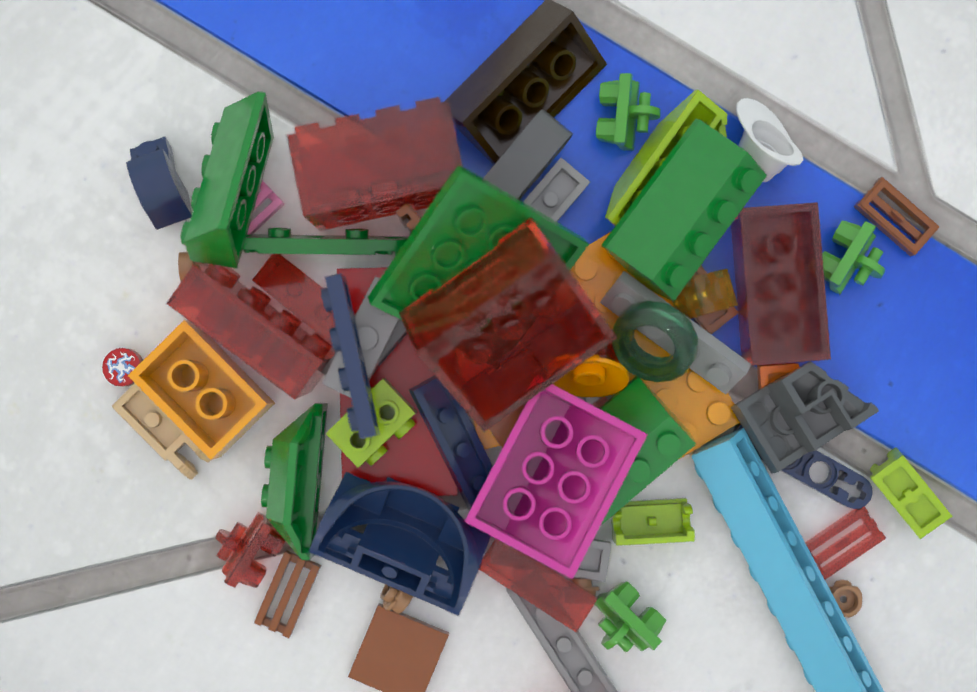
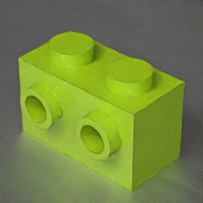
M382 379L371 389L380 429L379 435L360 439L358 431L352 432L347 413L325 433L358 468L365 462L370 466L375 464L388 451L383 446L384 443L393 435L400 440L416 424L411 418L417 411L387 379Z

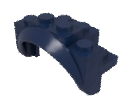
M346 472L324 513L309 553L325 558L459 616L480 568L491 535L464 522L465 520L458 513L460 507L444 501L425 489L401 483L390 477H387L386 481L369 482L366 479ZM367 524L363 534L351 529L352 527ZM439 556L444 560L448 570L436 565Z

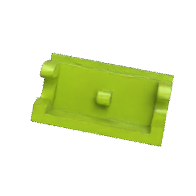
M897 447L887 453L888 460L879 466L873 464L870 471L873 474L870 476L871 480L919 539H922L953 517Z
M687 498L629 501L611 517L612 540L616 546L695 542V531L690 523V514H693L692 506L687 503Z

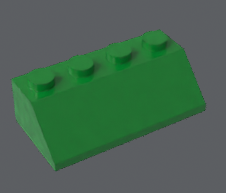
M257 91L225 107L220 123L215 122L211 134L213 147L210 155L205 154L201 167L203 180L200 188L195 187L191 199L193 213L190 221L184 222L181 231V243L185 245L190 261L238 268L274 139L266 92Z
M695 119L601 246L648 289L671 301H675L767 175L747 151L702 120Z
M638 375L623 390L616 393L599 408L648 434L602 524L696 445L689 430Z

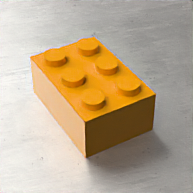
M183 320L128 375L210 460L222 457L275 404L196 322Z

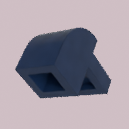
M162 137L154 141H146L138 147L130 149L131 160L126 162L128 173L135 193L155 229L158 230L191 218L192 210L189 194L176 172L172 147L167 138Z

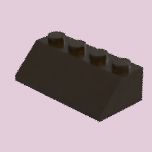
M545 0L439 107L456 128L495 165L542 109L552 117H555L607 63L575 13L552 0Z

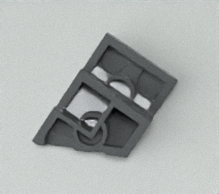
M811 361L771 382L731 407L771 474L781 471L806 453L817 450L842 432L855 428L879 411L874 404L865 403L850 393L848 386L839 380L831 379L826 371Z

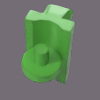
M620 73L619 80L602 82L600 84V104L603 106H617L616 118H598L596 138L602 142L616 144L622 150L634 151L635 131L647 133L649 120L659 119L661 109L650 106V93L642 92L639 95L640 83L632 80L633 75L631 73Z
M841 221L832 240L848 250L842 260L824 251L814 266L815 273L829 282L831 291L841 295L856 269H859L853 280L859 285L863 286L869 276L882 278L886 270L878 261L883 255V251L873 247L868 257L865 256L876 238V235L873 233L876 229L875 225L865 221L861 227L854 223Z
M627 581L618 584L610 592L599 594L596 597V602L593 603L606 616L598 623V626L606 633L601 644L607 650L617 644L624 652H628L633 647V644L640 651H644L649 647L655 650L662 642L657 636L666 623V619L652 607H647L637 617L629 608L640 595Z

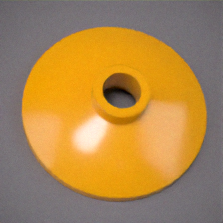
M585 353L576 358L557 363L550 370L549 380L551 384L574 396L593 398L609 396L623 390L629 383V373L623 365L615 361L601 358L597 354Z

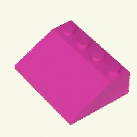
M539 378L464 522L573 579L648 434Z

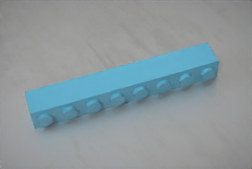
M742 428L706 443L691 455L695 470L707 485L716 510L725 519L731 531L734 544L743 553L749 565L752 578L761 587L767 599L770 612L779 621L785 633L788 646L797 655L807 682L813 686L816 692H884L746 430Z

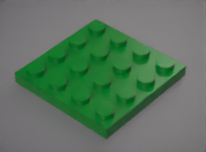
M458 164L367 298L370 305L485 362L499 367L589 244L584 237Z

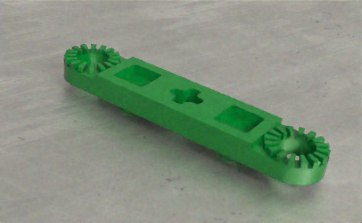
M268 228V234H247L243 249L244 253L258 252V254L376 255L377 253L393 255V252H395L396 255L408 237L369 236L368 229H345V235H291V228Z

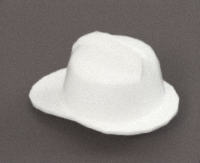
M750 98L740 99L736 104V113L744 128V132L738 146L747 151L766 173L767 176L763 182L770 181L787 165H800L804 160L803 155L792 142L776 115L756 100Z

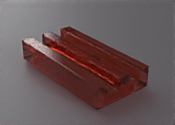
M865 506L852 510L805 542L811 553L857 520H862V525L816 556H813L811 553L825 580L886 539L883 532L877 528V523L869 516ZM867 532L871 533V535H869L868 537H866L865 539H863L862 541H860L859 543L845 551L843 554H841L825 566H820V564H822L830 557H832L833 555H835L836 553H838L839 551H841L842 549L856 541L858 538H860Z

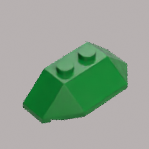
M315 403L273 438L272 446L267 445L265 451L264 465L266 469H270L269 484H264L262 488L261 506L267 507L266 518L301 560L310 561L314 554L309 553L318 525L328 403Z

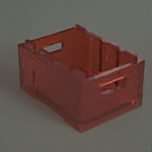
M440 97L416 101V108L400 111V106L397 105L375 110L376 117L360 120V115L354 114L335 118L336 125L320 128L319 122L294 127L295 134L286 136L303 216L319 231L397 215L396 211L405 203L407 205L410 204L415 211L429 208L457 165L459 164L463 167L449 101L441 103Z
M529 218L500 239L497 247L434 292L431 289L399 312L416 354L483 432L490 429L617 339V336L532 218Z

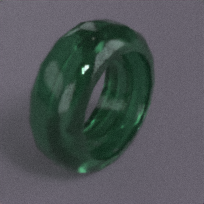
M647 300L633 303L620 313L611 331V346L618 361L630 373L643 380L659 383L674 381L688 372L698 354V336L692 322L680 310L667 303ZM648 325L666 332L674 343L675 353L669 357L662 358L647 353L637 344L634 330Z

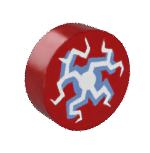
M114 349L104 358L102 364L103 374L107 381L115 386H131L134 382L128 375L143 359L132 349Z

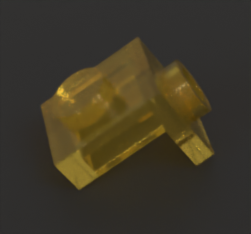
M728 269L692 277L675 301H673L674 307L689 319L738 306Z

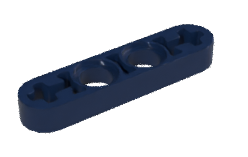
M741 423L735 426L734 431L743 428ZM817 450L806 453L781 470V472L833 501L852 509H860L866 506L872 498V486L864 476ZM818 461L824 462L829 469L827 479L821 483H815L809 476L810 467ZM837 479L850 485L858 482L856 488L861 492L858 498L851 497L847 500L849 493L833 485L837 482Z

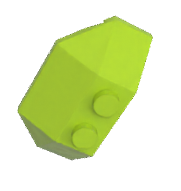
M694 90L658 123L617 181L605 218L615 226L695 119L702 120L727 138L725 127L727 125V113L700 90Z

